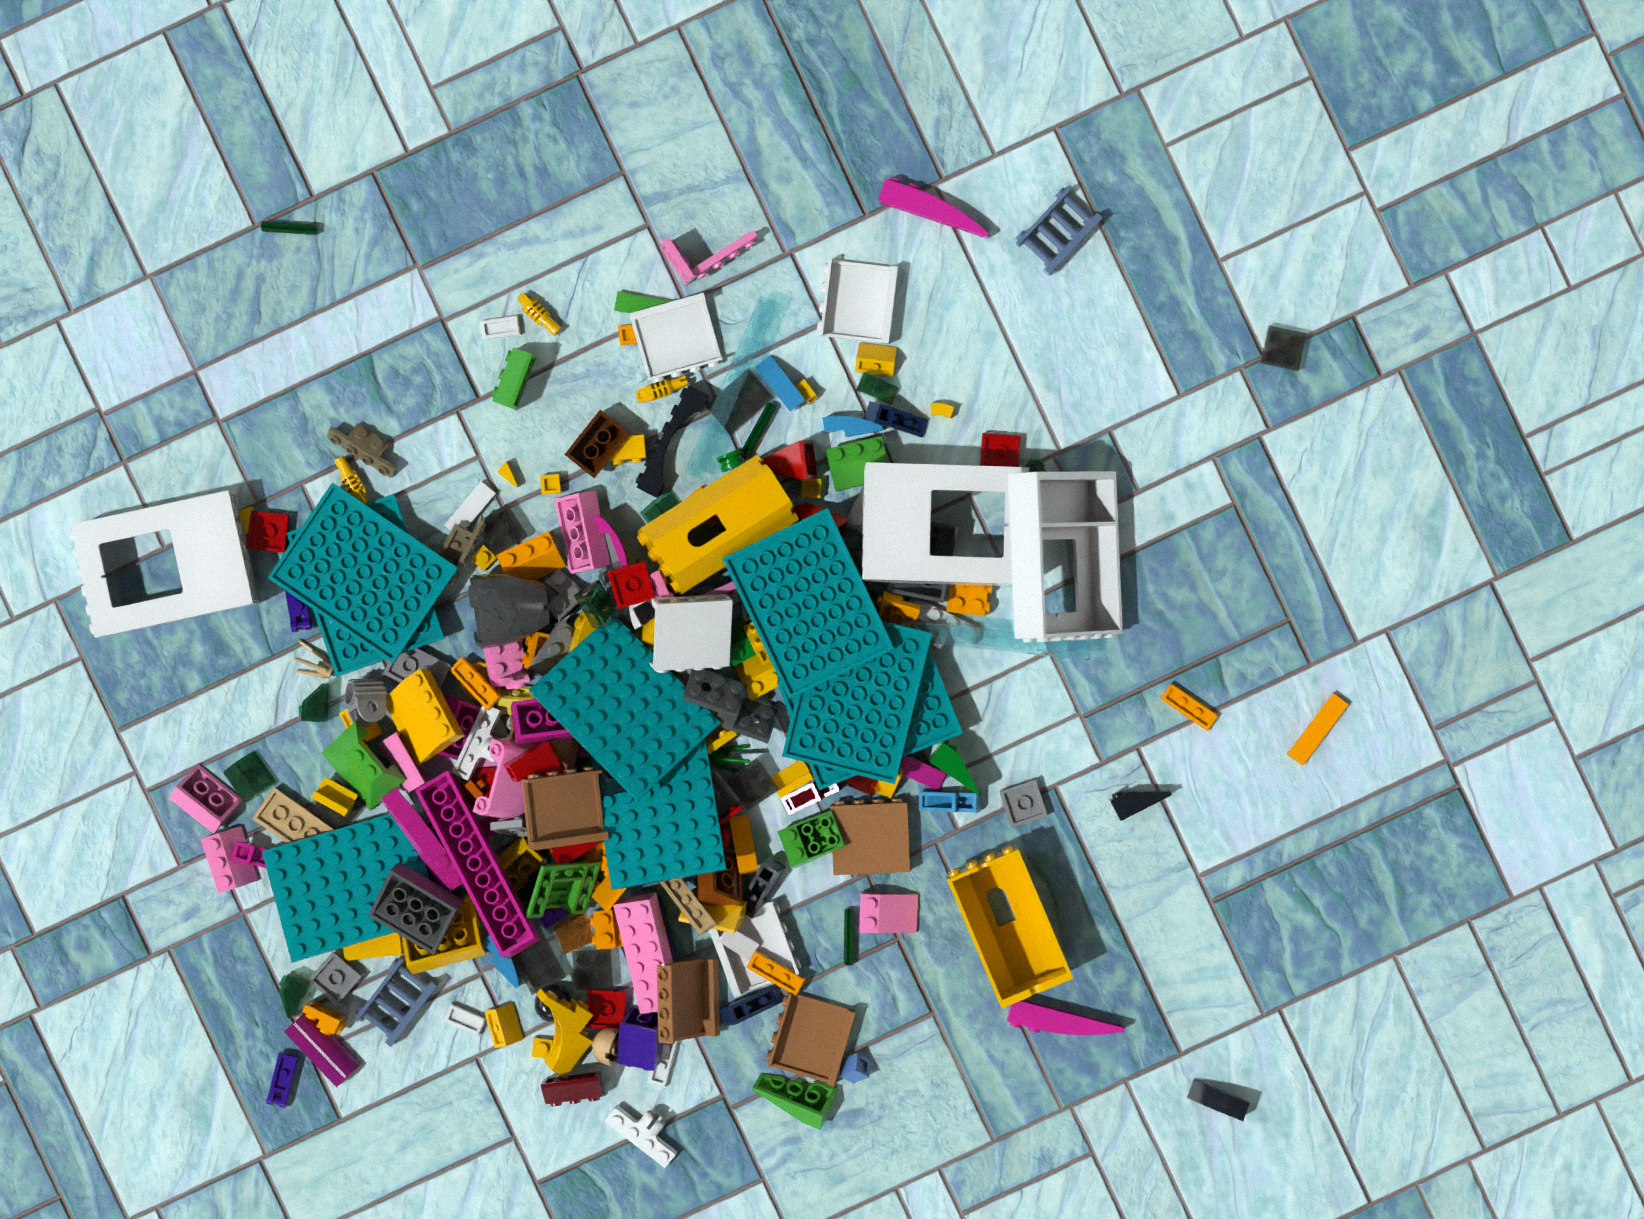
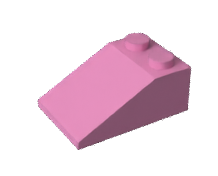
M861 892L859 933H917L918 894Z

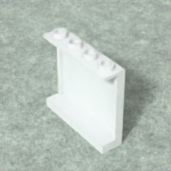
M829 258V263H825L824 274H827V281L822 283L821 293L825 294L824 301H820L819 312L823 313L822 320H818L817 331L820 332V336L889 345L898 266L887 267L837 261Z
M704 293L629 313L648 381L652 380L653 383L663 381V376L671 374L672 378L683 375L682 371L689 369L691 373L701 370L700 366L708 364V367L719 365V360H723Z
M727 594L652 598V606L655 609L653 662H650V666L659 673H665L667 670L679 672L686 671V669L704 670L711 667L713 669H722L729 666L733 600Z
M773 900L763 903L753 919L745 914L744 923L738 931L758 942L759 946L756 949L758 952L798 975L801 964L798 957L794 958L792 951L795 948L792 940H787L785 933L788 930L785 922H781L778 916L781 914L778 903L774 904ZM709 930L734 998L772 983L746 968L750 959L747 960L718 941L724 931Z

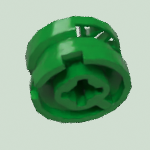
M741 449L716 458L718 463L721 464L720 469L722 473L746 462L745 458L741 456Z

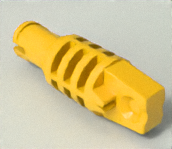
M522 292L517 297V300L523 305L521 309L537 325H543L553 336L559 333L562 328L550 317V312L533 296L529 299Z
M684 374L671 380L664 379L663 381L649 384L637 390L635 394L639 404L655 401L671 395L674 390L688 386V382Z
M345 456L334 460L342 475L341 481L347 492L362 503H369L365 496V493H367L357 472L349 466Z

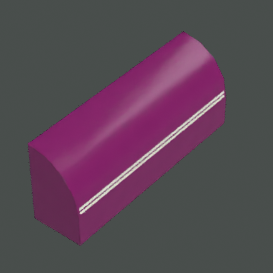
M303 1013L284 1033L337 1088L362 1063L335 1035L331 1034L329 1036L320 1032V1028L316 1027L319 1019H309L306 1017V1013Z

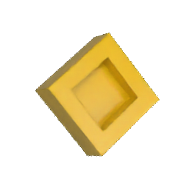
M560 474L540 476L542 495L561 493Z
M802 479L801 497L820 498L822 479Z
M483 544L470 559L482 571H485L497 557Z
M534 1037L532 1057L547 1058L553 1044V1039Z

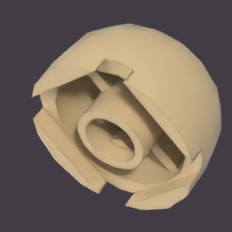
M608 1027L602 1029L592 1038L591 1047H593L595 1058L600 1063L614 1067V1063H618L619 1029Z

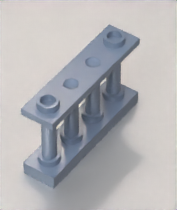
M1070 187L1066 190L1062 188L1055 195L1057 200L1028 231L1025 232L1023 230L1016 237L1018 241L1015 245L1019 247L1024 243L1044 262L1046 268L1043 271L1048 276L1102 220L1098 213L1094 216L1092 214L1089 215L1068 195L1071 191ZM1062 200L1084 220L1085 226L1081 230L1079 228L1076 229L1054 209ZM1048 215L1052 216L1071 234L1072 240L1068 244L1061 242L1041 223ZM1035 229L1058 248L1059 254L1055 258L1049 257L1028 237Z
M404 956L393 961L390 965L392 969L368 1002L365 1005L361 1004L355 1012L357 1016L354 1020L359 1021L362 1016L386 1034L388 1039L385 1043L390 1047L394 1045L439 985L434 979L430 983L428 981L424 982L417 975L412 974L409 969L402 965L405 961ZM396 971L421 988L420 991L423 993L419 998L411 996L390 980ZM385 986L409 1003L408 1006L411 1009L408 1013H402L379 995ZM374 1001L398 1019L399 1024L396 1028H390L367 1010Z

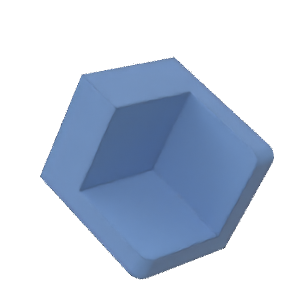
M858 1053L843 1058L840 1066V1077L851 1083L869 1078L871 1060Z

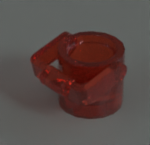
M856 775L844 780L847 785L871 796L875 794L874 788L878 781L876 779Z

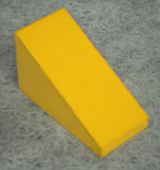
M506 461L497 472L512 485L518 487L512 470Z
M254 507L238 511L245 534H248L250 514Z

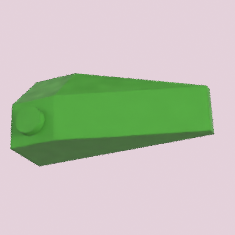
M760 1074L752 1090L802 1123L821 1130L830 1113L838 1088L820 1081L810 1083L802 1082V1079L797 1078L795 1081L787 1080L782 1076Z

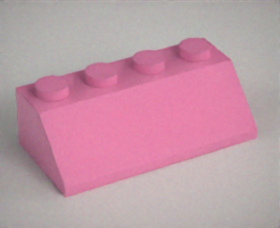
M596 490L554 499L569 574L611 566L606 536L600 533L594 518L595 515L601 516Z

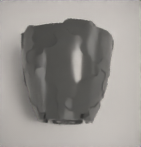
M503 573L472 575V578H470L471 585L468 587L469 604L474 608L477 631L474 633L475 645L480 646L481 649L505 646L520 641L549 624L546 587L540 581Z

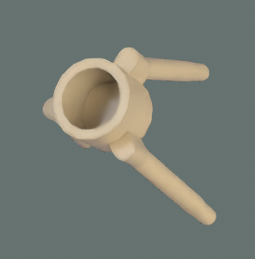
M301 639L298 640L301 645L322 659L323 662L319 661L317 665L295 657V661L316 669V672L296 670V672L325 679V677L330 678L333 672L331 660Z

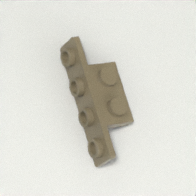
M359 423L355 425L348 436L332 426L329 428L327 438L333 444L341 446L350 455H355L364 464L374 467L380 474L389 478L393 476L396 467L381 458L389 447V442Z
M480 515L472 531L454 523L439 555L459 569L461 566L464 567L469 558L467 556L469 550H473L477 543L476 536L478 533L481 534L486 526L484 516ZM458 571L447 585L448 587L451 586L452 582H457L460 576Z

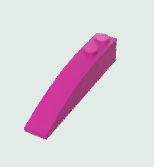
M892 177L889 180L885 179L878 203L987 239L989 233L954 206L933 195L918 190L919 186L908 183L906 186L900 184V180Z
M909 755L901 758L899 768L904 770L902 775L939 791L946 776L945 772Z
M394 788L381 797L380 800L439 885L449 892L461 885L463 882L449 855L400 791Z
M1026 1000L1010 1005L1006 1018L1007 1022H1010V1026L1021 1028V1025L1029 1027V1031L1036 1033L1042 1030L1068 1035H1105L1120 1033L1125 1030L1124 1026Z

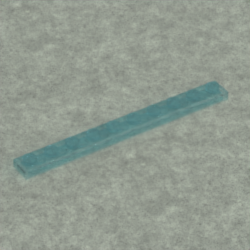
M763 296L759 297L684 473L703 480L778 305L777 302Z
M899 620L898 624L932 633L930 643L1081 660H1089L1091 640L1050 641L1049 638V642H1036L1035 638V642H1023V639H1015V632L907 620Z

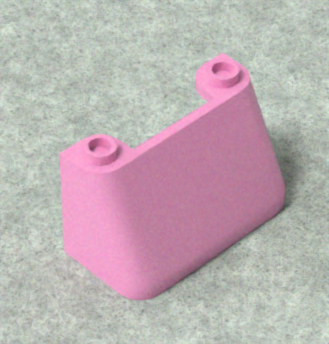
M492 738L489 750L490 756L498 761L489 797H478L473 812L483 816L514 820L515 817L525 818L522 780L519 782L512 781L503 764L536 744L516 745L515 738Z

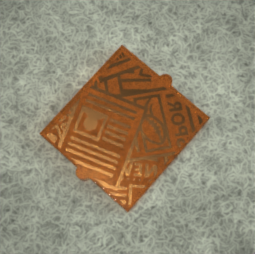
M584 913L574 915L552 925L557 936V942H560L564 954L592 943L593 933L590 929L591 925L588 924Z

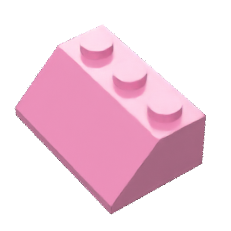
M399 732L394 733L379 743L381 755L384 758L387 757L390 762L389 768L395 764L407 778L399 785L403 791L406 790L409 793L430 781L422 766L416 765Z
M199 764L175 787L169 797L170 800L213 834L227 821L243 800Z
M242 826L201 839L218 894L259 880L254 865L231 860L236 841L247 843Z

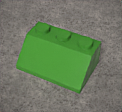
M514 347L512 351H508L505 359L508 363L505 369H501L498 377L501 381L499 386H495L492 392L493 402L517 410L537 358L535 355Z
M882 436L826 449L835 492L863 486L866 462L888 463Z

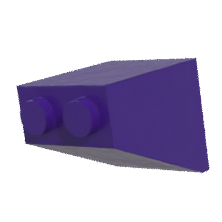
M632 1005L620 1022L618 1064L642 1068L646 1071H655L660 1063L664 1044L659 1043L658 1012L640 1014L639 1007Z

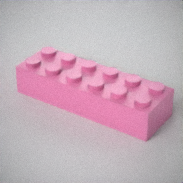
M649 893L623 897L613 906L640 1014L658 1012L657 965L673 963L657 894Z

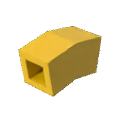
M805 379L795 386L808 405L818 399Z
M931 403V416H943L950 419L954 407L944 403Z

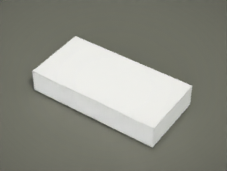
M518 315L480 321L482 340L521 335Z
M738 930L734 934L723 932L718 940L722 945L747 960L751 958L759 946L758 942Z
M453 1003L450 1004L444 1018V1022L477 1036L480 1035L486 1017Z

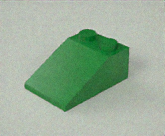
M948 740L940 742L928 760L975 794H978V788L959 753L956 751L957 746Z

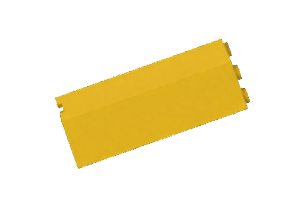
M758 455L647 523L637 532V539L642 546L646 545L649 552L647 554L653 563L657 561L659 564L658 570L660 575L663 574L669 581L668 587L673 595L682 596L726 568L723 557L791 526L799 520L797 514L791 512L793 510L791 500L767 465L760 464L762 460ZM716 514L726 531L700 547L692 546L687 538L689 531Z
M1012 845L1001 849L1002 851L994 853V851L983 855L984 858L979 861L976 858L965 863L966 866L960 869L955 868L949 871V875L946 876L1001 1009L1073 979L1017 846L1013 847ZM996 887L1001 888L1005 892L1016 920L999 927L987 901V893L990 889Z

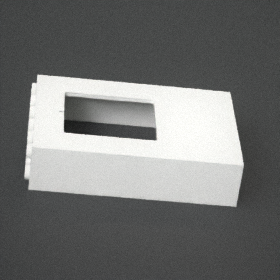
M866 462L864 466L862 581L1013 586L1008 474L1028 473L1029 467ZM931 491L1004 492V524H1008V526H1004L1003 557L931 556Z
M1116 471L1008 474L1015 639H1023V642H1035L1036 638V642H1049V638L1050 641L1101 639L1102 635L1103 638H1115V634L1123 633ZM1042 540H1073L1075 612L1045 614Z
M227 490L70 524L69 535L75 544L73 554L79 563L77 572L79 578H82L83 581L81 591L87 600L85 609L87 615L91 618V623L89 624L90 632L92 635L94 634L95 638L117 635L260 604L249 550L246 549V536L238 513L240 508L236 491ZM169 529L183 592L114 608L111 602L107 579L102 578L106 574L100 544Z

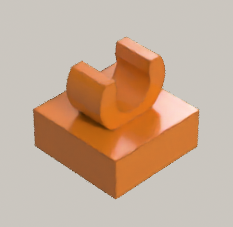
M482 779L475 785L470 780L462 789L476 802L478 797L483 796L480 790L486 784Z

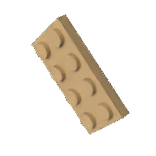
M276 787L272 789L252 818L287 844L336 830Z

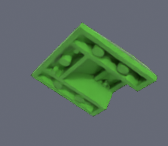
M356 720L321 753L371 811L381 802V797L397 788L407 778L395 764L388 769L384 767L363 742L370 734Z
M601 861L541 865L526 918H542L545 909L561 907L571 915L586 913Z

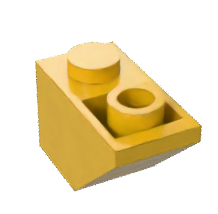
M645 435L628 436L608 462H612V465L624 464V460H631L632 463L643 462V459L647 458Z

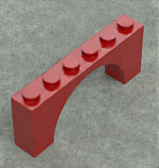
M547 741L539 742L503 764L511 780L515 782L528 778L527 775L539 774L541 777L546 776V772L558 771V774L565 773L564 764L555 755V747ZM602 841L549 848L557 864L569 863Z

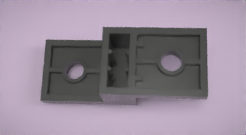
M705 669L691 670L682 697L684 701L716 711V718L721 722L719 727L767 744L779 710L745 698L744 695L748 684ZM707 686L710 691L706 692L701 687ZM752 717H755V718H757L760 722H759V723H754V722L751 720V718H752Z

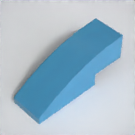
M771 355L756 366V369L789 412L805 401Z
M850 416L822 417L825 433L844 430L845 438L883 431L881 425L861 418Z
M919 792V811L980 812L981 793L979 792L978 794L974 792Z
M489 935L482 943L495 955L490 962L517 989L521 982L514 957L512 956L509 959L501 957Z

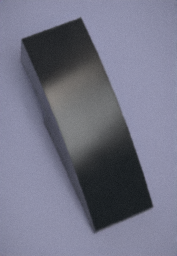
M1194 1079L1187 1098L1241 1121H1244L1250 1105L1247 1100Z

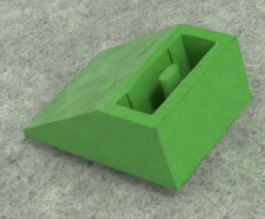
M832 811L777 831L792 869L845 847Z

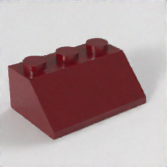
M601 1071L568 1075L565 1078L562 1076L546 1078L540 1084L545 1104H550L551 1107L560 1106L562 1102L567 1101L570 1104H577L582 1099H588L589 1102L598 1101L604 1095Z

